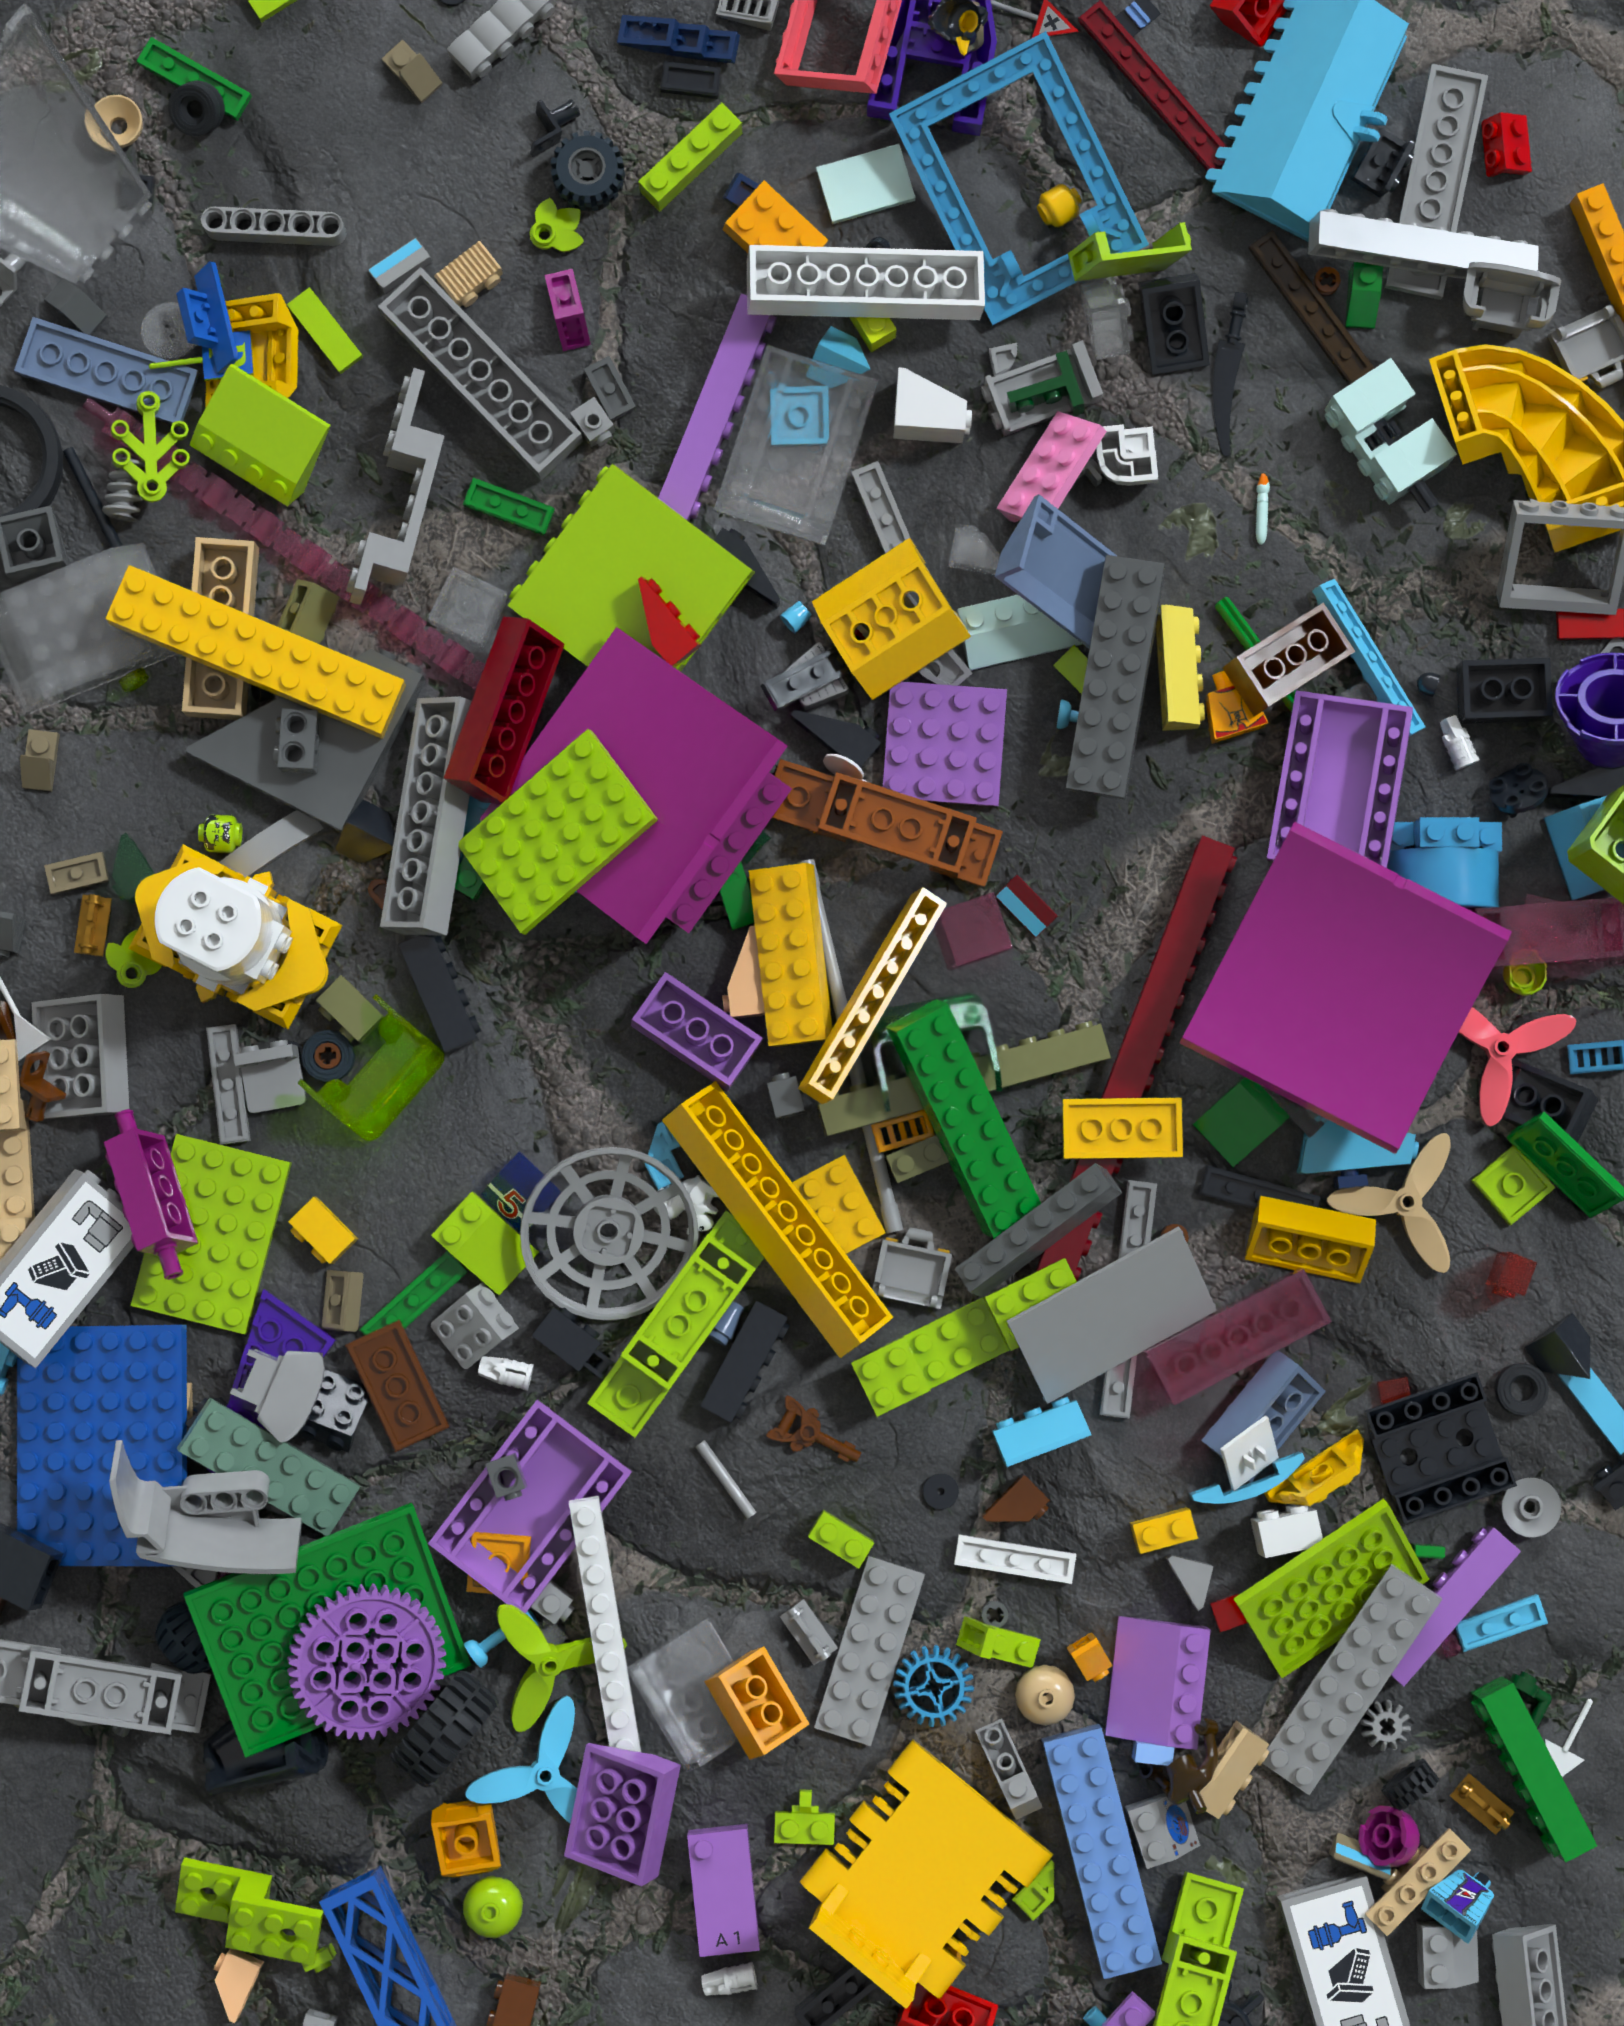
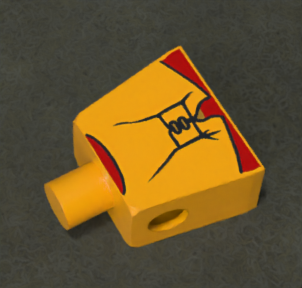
M1225 671L1212 675L1216 691L1208 693L1205 697L1212 744L1266 727L1268 720L1264 712L1259 713L1255 717L1253 716Z

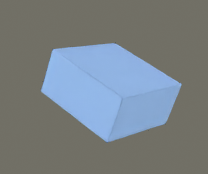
M1133 1741L1132 1758L1135 1762L1168 1766L1173 1762L1174 1747Z

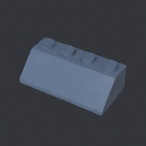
M1276 1349L1201 1441L1223 1459L1220 1448L1266 1415L1269 1418L1278 1451L1326 1391L1297 1363ZM1256 1474L1248 1481L1252 1483V1481L1256 1478L1258 1474Z

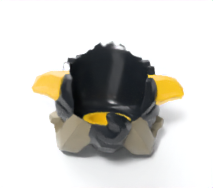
M942 0L937 5L936 10L929 15L927 23L931 30H935L936 34H940L943 39L952 45L958 46L962 55L965 56L968 52L975 51L983 45L984 25L988 20V12L978 2L973 0Z

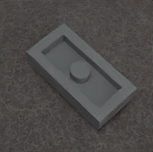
M610 356L584 368L592 388L611 421L636 410V406Z

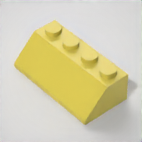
M1161 605L1159 608L1156 638L1162 731L1197 729L1200 726V721L1205 720L1204 703H1199L1198 692L1203 691L1202 674H1197V663H1201L1200 645L1195 646V634H1199V618L1193 616V608L1173 605Z

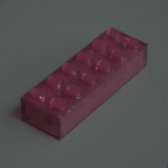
M1298 1268L1144 1350L1143 1353L1170 1404L1176 1405L1332 1321L1305 1270Z

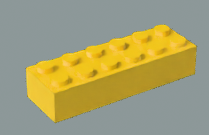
M800 863L749 870L768 1046L779 1047L826 1041L833 1027L814 865Z

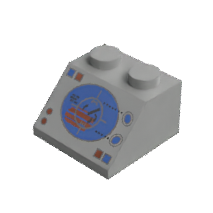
M1162 1793L1125 1806L1146 1869L1176 1860L1200 1846L1186 1802L1174 1805L1168 1800L1166 1794Z

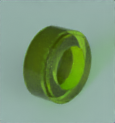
M138 668L126 674L118 683L124 692L129 693L143 686L149 680V676L144 668Z

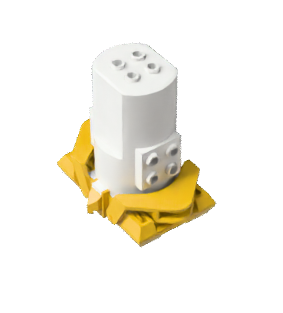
M183 844L170 869L148 876L139 883L135 892V901L142 923L128 949L183 974V977L189 980L190 978L193 979L192 981L197 983L196 991L202 1003L215 999L217 994L225 995L231 1001L238 1002L252 1009L254 1013L289 1030L306 996L319 991L325 985L328 979L326 958L343 925L286 896L278 894L276 897L277 892L273 890L274 882L271 872L255 874L253 878L248 876L245 878L242 874Z

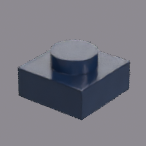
M736 173L723 199L739 208L759 184L741 173Z
M1358 1169L1340 1171L1341 1177L1333 1178L1334 1189L1368 1186L1367 1174L1359 1175Z

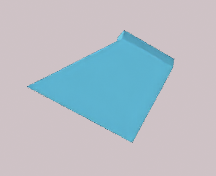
M830 326L816 348L805 379L820 386H828V390L831 391L833 388L870 370L857 338Z

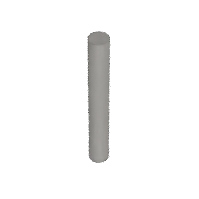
M704 1440L695 1446L747 1519L756 1513L755 1509L707 1442Z

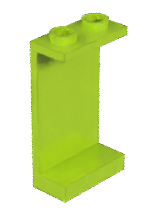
M1185 222L1177 224L1153 242V249L1111 254L1105 231L1092 234L1068 253L1074 280L1082 281L1164 271L1192 250L1191 238L1187 233Z

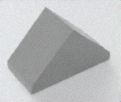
M1173 1554L1166 1555L1165 1559L1194 1608L1199 1611L1204 1607L1213 1566Z

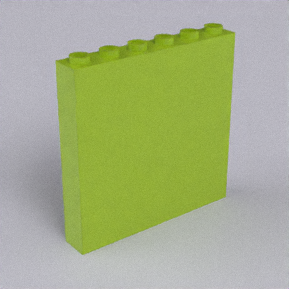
M614 464L609 468L605 466L596 478L598 484L592 492L587 490L579 500L578 504L581 507L575 515L569 514L562 523L561 528L564 530L558 538L553 537L547 543L543 550L546 553L540 562L536 560L530 566L526 573L529 576L522 586L518 584L509 595L511 601L507 606L523 618L530 619L565 644L564 649L587 667L616 627L662 658L651 643L638 578L641 576L647 580L652 578L663 590L659 594L666 603L672 601L681 612V615L678 617L685 626L690 623L698 632L700 638L697 641L701 645L754 575L755 571ZM695 652L679 664L676 669L681 672Z

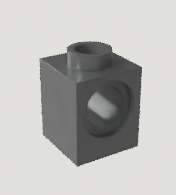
M516 1453L485 1464L496 1498L504 1496L505 1501L522 1496L521 1490L525 1489L527 1484ZM503 1470H510L514 1473L515 1483L512 1486L507 1487L501 1484L499 1476Z

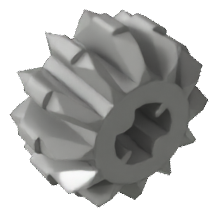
M1389 1699L1384 1701L1383 1708L1377 1700L1373 1701L1375 1711L1372 1712L1368 1708L1366 1714L1369 1716V1719L1362 1718L1359 1722L1361 1725L1368 1726L1361 1731V1735L1363 1737L1371 1736L1368 1740V1744L1371 1747L1378 1743L1379 1750L1385 1751L1387 1743H1389V1746L1396 1750L1397 1743L1395 1740L1397 1738L1403 1743L1407 1741L1401 1733L1402 1731L1410 1732L1411 1727L1402 1723L1408 1721L1410 1717L1407 1713L1400 1714L1403 1708L1400 1704H1396L1392 1708V1702ZM1384 1719L1386 1722L1388 1721L1391 1727L1388 1731L1383 1729V1732H1380L1382 1726L1379 1723Z

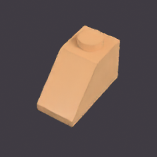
M230 1949L227 1954L221 1953L214 1967V1970L218 1971L215 1978L217 1989L228 2019L233 2023L240 2017L264 1964V1961L235 1949Z

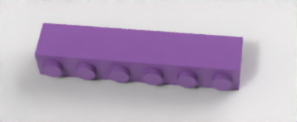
M1489 1525L1486 1529L1481 1527L1471 1538V1541L1474 1543L1467 1551L1462 1549L1453 1558L1452 1563L1454 1566L1448 1573L1442 1572L1434 1580L1432 1585L1435 1588L1432 1591L1441 1596L1442 1601L1391 1674V1677L1402 1686L1409 1682L1521 1552L1494 1527Z

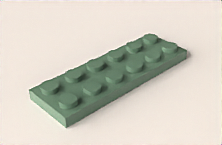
M210 1397L177 1447L179 1452L215 1473L251 1470L264 1472L270 1479L268 1503L294 1518H301L302 1523L325 1536L331 1534L360 1488L358 1483L291 1444L279 1442L267 1430Z

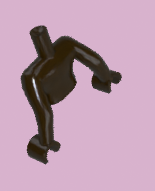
M1206 1717L1204 1718L1206 1729L1199 1724H1196L1194 1727L1197 1734L1204 1736L1206 1757L1200 1767H1198L1192 1755H1184L1174 1760L1166 1768L1169 1780L1163 1775L1161 1765L1149 1764L1150 1771L1146 1768L1139 1769L1140 1776L1155 1781L1165 1792L1168 1800L1174 1805L1182 1804L1190 1799L1197 1814L1207 1810L1200 1791L1211 1781L1218 1762V1750L1215 1741L1218 1723Z

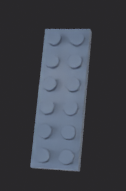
M35 317L31 320L14 372L18 375L138 414L139 412L136 409L138 396L145 391L154 392L160 398V408L155 415V419L169 424L184 420L200 374L198 370L183 365L150 369L149 364L166 362L168 360ZM150 398L143 400L147 406L154 404V401Z

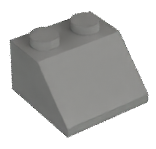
M1416 1921L1418 1982L1424 1989L1458 1988L1479 1982L1477 1930L1469 1944H1467L1438 1921Z

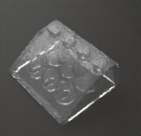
M706 1618L627 1667L630 1677L686 1772L700 1768L738 1742L737 1737L704 1682L734 1662L709 1618Z

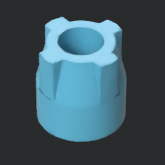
M798 601L783 612L780 618L790 631L796 633L811 618V613Z

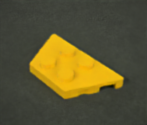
M1356 1429L1297 1468L1279 1485L1265 1492L1264 1495L1267 1500L1273 1503L1311 1506L1314 1503L1325 1500L1328 1494L1338 1487L1349 1484L1353 1477L1360 1473L1364 1439L1359 1430Z

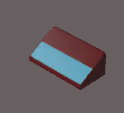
M1018 875L995 896L1035 938L1058 917Z

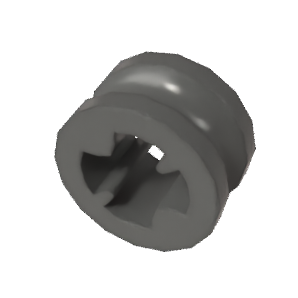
M993 1600L983 1606L981 1617L985 1624L1001 1628L1008 1620V1611L1004 1604ZM999 1607L1002 1609L1003 1612L1000 1613V1616L1003 1617L999 1622L995 1619L991 1622L987 1620V1616H990L987 1613L989 1608L996 1610Z

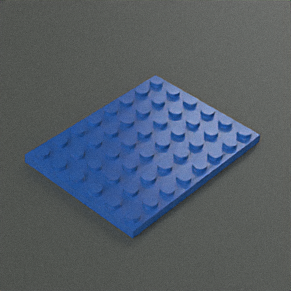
M187 1325L70 1326L36 1369L26 1364L17 1356V1531L64 1553L59 1566H174L142 1559L137 1555L138 1537L127 1538L117 1517L109 1480L116 1440L123 1441L130 1464L140 1480L156 1481L162 1487L182 1486L183 1481L187 1478V1456L177 1450L178 1445L187 1433V1425L185 1424L187 1422Z

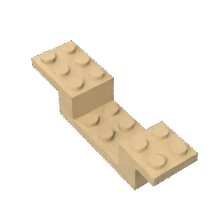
M15 1039L0 1040V1260L35 1218L29 1117H25L28 1101L20 1099L17 1040Z

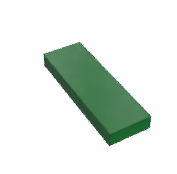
M474 477L463 502L464 507L542 536L546 535L555 512V508Z

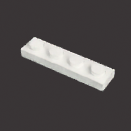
M958 1534L954 1565L1072 1584L1076 1553Z

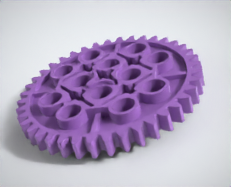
M360 1584L358 1593H354L349 1586L347 1587V1596L343 1597L339 1591H336L335 1601L325 1597L326 1607L323 1608L318 1604L314 1605L317 1614H306L309 1624L299 1623L303 1634H293V1638L298 1644L289 1646L291 1653L295 1655L287 1657L288 1663L292 1665V1667L287 1669L290 1677H293L289 1680L291 1688H295L292 1691L294 1698L299 1699L298 1705L300 1709L306 1708L304 1712L308 1718L314 1716L313 1721L316 1726L323 1722V1728L326 1732L334 1726L336 1736H339L345 1730L347 1739H350L354 1732L357 1733L359 1740L363 1739L365 1732L369 1733L371 1739H375L376 1731L378 1730L386 1737L387 1728L391 1727L397 1733L399 1722L408 1727L407 1717L411 1716L418 1719L419 1716L416 1710L418 1708L425 1711L428 1709L424 1702L425 1699L434 1701L435 1698L431 1690H440V1686L435 1680L444 1679V1675L439 1669L446 1667L445 1661L441 1659L446 1656L445 1649L441 1647L445 1642L442 1636H438L441 1630L438 1625L434 1626L436 1620L433 1615L428 1616L429 1611L426 1606L420 1608L421 1603L418 1599L411 1601V1596L408 1592L400 1598L401 1593L399 1589L395 1588L389 1594L387 1585H383L380 1592H378L376 1585L371 1584L369 1591L366 1592L363 1585ZM356 1613L363 1614V1618L359 1622H349L352 1615ZM383 1615H393L390 1622L384 1624L379 1622ZM369 1628H373L375 1632H372L370 1637L366 1638L365 1634L369 1632ZM322 1642L331 1643L325 1651L316 1650L317 1646ZM351 1643H360V1647L356 1651H346ZM382 1643L390 1644L387 1651L381 1653L376 1651ZM420 1644L416 1652H406L410 1645ZM339 1652L342 1661L338 1662V1666H336L335 1671L332 1662L336 1661V1657H338ZM399 1653L402 1662H398L397 1667L394 1670L392 1663L396 1662ZM319 1671L328 1672L327 1676L322 1680L313 1679ZM352 1671L358 1673L355 1679L351 1681L344 1680V1676ZM380 1672L387 1673L384 1680L374 1681L376 1674ZM417 1673L414 1680L410 1682L403 1681L407 1674ZM368 1686L369 1690H366L365 1695L361 1696L359 1692H362L364 1687ZM350 1700L355 1702L352 1708L347 1710L341 1709L344 1702ZM375 1702H385L379 1710L371 1709Z

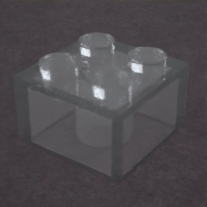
M453 566L427 619L430 625L483 650L509 598L505 591Z

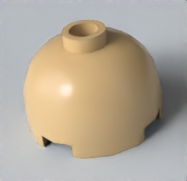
M1033 1666V1668L1024 1672L1017 1682L1015 1693L1017 1706L1023 1716L1035 1724L1044 1726L1057 1724L1066 1718L1073 1708L1075 1699L1073 1684L1066 1673L1055 1666Z

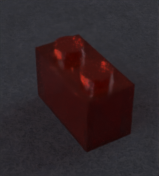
M1498 1252L1485 1285L1493 1288L1491 1293L1505 1299L1525 1296L1537 1262L1512 1252Z

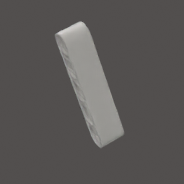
M209 207L201 216V224L208 236L218 241L336 246L345 240L347 234L342 219L333 212ZM218 218L223 220L220 227L215 229L209 227L212 220ZM242 221H252V224L248 229H238V226ZM277 221L281 223L278 230H267L271 222ZM301 223L310 224L309 229L303 233L296 231L297 226ZM330 224L339 226L334 234L325 233L326 227Z

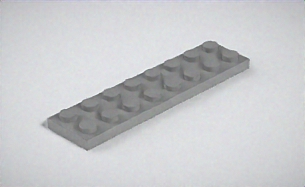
M1431 64L1415 137V145L1413 147L1414 156L1410 161L1398 223L1413 222L1418 223L1420 227L1424 228L1443 227L1449 232L1456 233L1488 75ZM1389 267L1384 288L1441 300L1447 276Z
M1391 1564L1267 1747L1269 1754L1263 1764L1310 1795L1440 1604L1442 1597Z

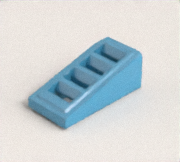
M1624 1040L1567 1045L1570 1074L1624 1070ZM1619 1046L1620 1064H1614L1613 1047ZM1607 1047L1608 1065H1602L1601 1048ZM1595 1048L1596 1066H1590L1589 1049ZM1577 1050H1583L1584 1067L1578 1068Z

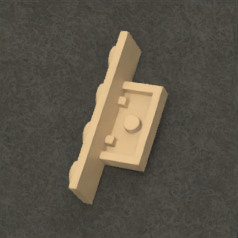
M1448 1828L1428 1849L1422 1845L1410 1861L1403 1864L1398 1870L1396 1868L1391 1870L1390 1879H1383L1385 1884L1381 1887L1386 1893L1365 1915L1388 1936L1427 1896L1428 1891L1441 1882L1471 1849Z

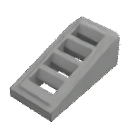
M720 0L716 12L717 17L772 31L779 0H742L745 1L742 13L737 12L740 0H734L731 11L726 10L729 0ZM751 3L756 4L754 15L748 14ZM762 6L767 7L765 17L759 16Z

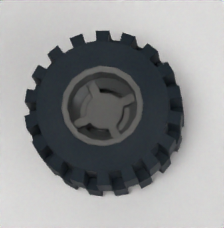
M584 131L583 136H578V132L571 134V140L565 137L561 141L562 147L557 146L554 151L555 158L551 159V174L554 186L562 200L566 199L569 206L574 208L575 205H578L582 211H586V207H592V211L598 210V205L603 204L605 208L610 205L609 200L611 198L615 200L619 196L618 190H622L624 185L623 178H625L623 159L618 147L613 146V141L610 138L603 139L602 133L596 132L595 136L590 134V131Z

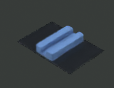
M1135 0L1115 17L1128 33L1134 37L1161 13L1150 0Z

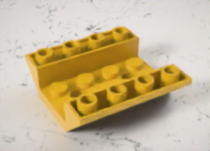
M911 538L903 541L812 601L821 624L852 674L872 700L971 637L957 612L951 608L925 566L926 562ZM910 592H916L919 596V603L914 608H907L904 605V598ZM861 624H866L870 630L869 636L865 640H857L854 634L856 627Z

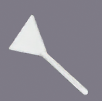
M0 977V990L14 1015L18 1061H20L52 1039L21 1017Z

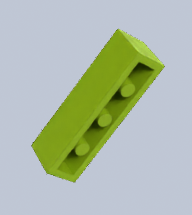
M723 103L719 104L638 181L640 193L660 212L743 134L742 122Z

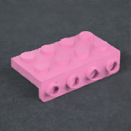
M1057 411L996 509L1009 521L1017 522L1021 520L1034 496L1038 494L1058 509L1107 431L1099 424Z

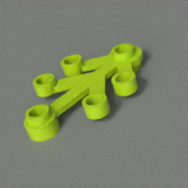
M151 391L142 392L136 402V409L143 416L144 444L129 431L127 422L116 420L111 427L112 436L125 443L145 462V472L130 461V453L124 448H118L113 452L112 462L116 467L122 468L138 483L137 492L143 500L158 502L166 494V482L179 469L187 467L190 456L184 449L175 450L172 454L171 462L158 473L157 461L178 441L184 440L187 437L189 428L185 422L175 421L171 426L170 432L156 445L155 415L160 408V398ZM150 398L154 401V404L147 406L143 400ZM115 427H124L125 433L118 434L115 431ZM182 427L185 433L181 435L176 434L174 428ZM123 454L127 460L119 462L116 460V456ZM177 455H183L186 458V461L183 463H179L176 461L175 457ZM148 483H155L158 488L155 491H150L146 485Z

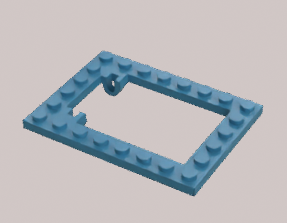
M1046 31L889 113L955 250L983 251L984 309L992 325L1079 281L1074 280L1068 254L1023 276L1011 250L992 259L928 127L1029 74H1034L1097 206L1079 214L1089 237L1096 232L1105 231L1111 254L1139 251L1149 246L1143 230Z

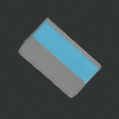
M414 238L368 269L383 293L386 294L407 280L420 267L423 269L432 263V259L420 242Z

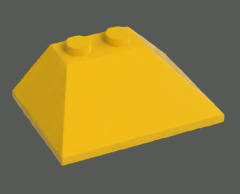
M275 293L225 301L232 332L251 331L254 375L251 376L286 398H289L297 388L298 328L282 295ZM221 379L206 381L205 408Z

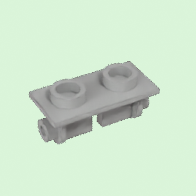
M804 1599L780 1616L813 1665L824 1661L832 1652L838 1649Z

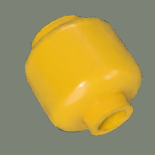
M1058 184L1040 195L1037 210L1047 226L1051 224L1054 227H1061L1078 217L1080 212L1079 204L1082 203V200L1075 188L1069 189L1065 184Z

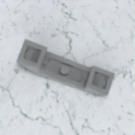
M296 810L245 842L219 863L242 874L245 878L247 876L250 877L324 828L319 821Z

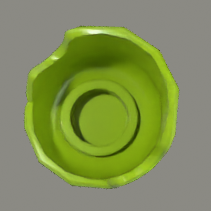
M1523 948L1512 954L1504 964L1502 973L1504 981L1514 993L1530 996L1540 991L1547 981V964L1539 958L1538 951Z

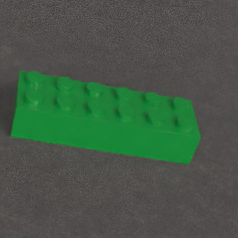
M1501 1676L1470 1692L1474 1699L1470 1704L1478 1718H1482L1488 1726L1484 1729L1490 1743L1492 1745L1495 1744L1502 1753L1498 1756L1501 1765L1516 1780L1512 1782L1516 1794L1528 1804L1529 1808L1526 1809V1813L1534 1826L1537 1825L1543 1833L1539 1838L1548 1853L1551 1852L1554 1858L1559 1857L1566 1863L1597 1847L1514 1683Z

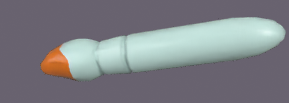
M1264 473L1261 474L1256 488L1258 493L1256 539L1260 545L1265 542L1267 537L1268 492L1270 490L1268 477Z

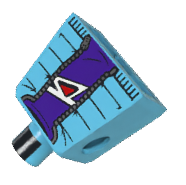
M1457 1870L1428 1891L1421 1910L1469 1944L1494 1897L1493 1892L1488 1889L1491 1881L1487 1875L1481 1872L1476 1873L1472 1877L1463 1870Z

